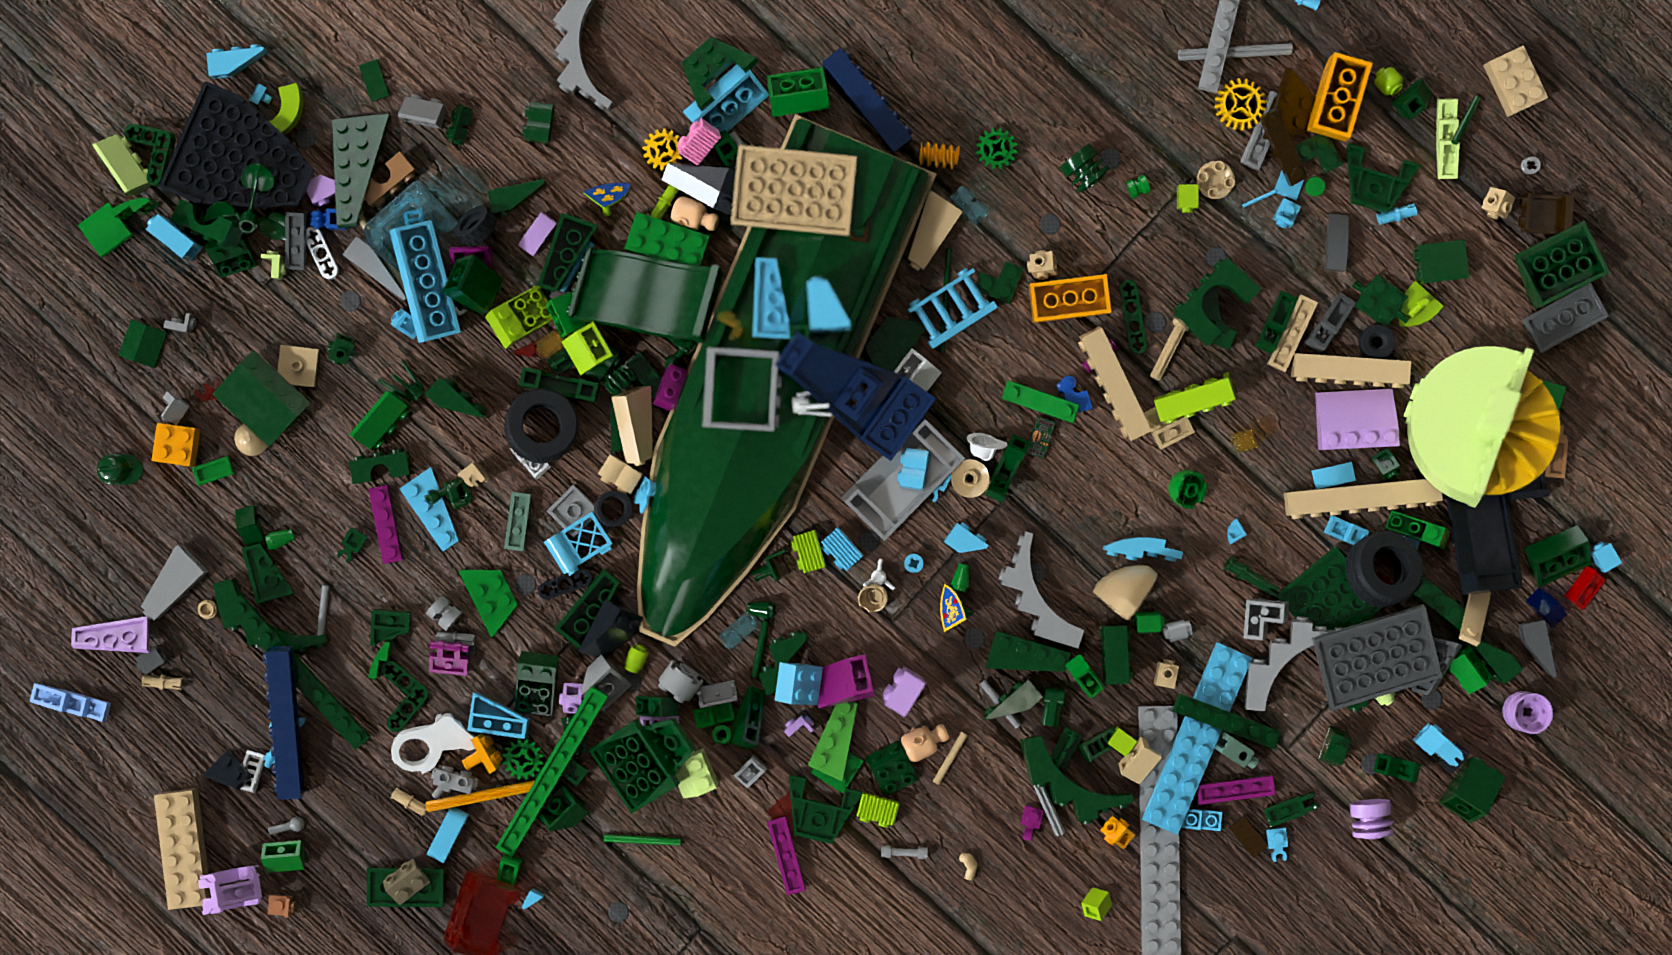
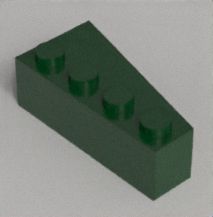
M604 567L556 623L554 629L579 649L603 602L611 600L619 584V579Z

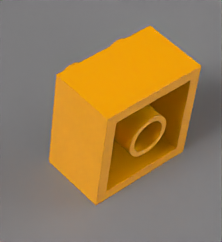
M157 423L151 461L195 467L201 429Z

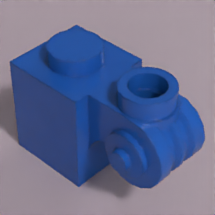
M326 209V213L321 212V210L310 212V226H313V228L320 229L326 227L329 230H350V227H337L336 209Z
M1066 376L1061 382L1056 383L1058 393L1063 394L1064 399L1081 404L1078 413L1093 409L1087 390L1079 393L1073 391V388L1076 386L1075 378Z

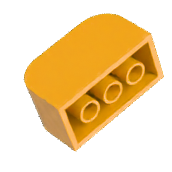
M1336 52L1329 57L1322 73L1316 99L1310 114L1308 131L1344 142L1351 138L1372 67L1371 62Z

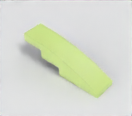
M1457 98L1437 99L1436 150L1438 179H1458L1459 144L1454 145L1451 143L1459 127Z

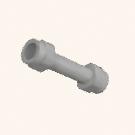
M891 845L881 846V857L912 856L917 857V859H927L928 847L906 849L891 848Z

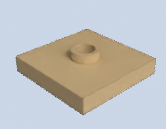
M280 345L277 372L291 385L315 387L320 349Z

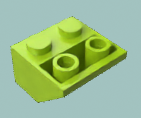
M594 322L579 329L562 341L580 375L614 357Z

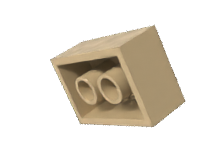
M1524 45L1483 65L1507 117L1548 98Z

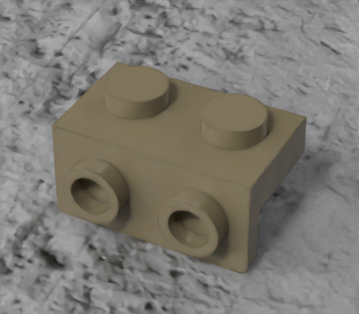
M414 859L405 862L397 871L389 874L383 881L385 891L399 905L430 883L429 877L417 866Z

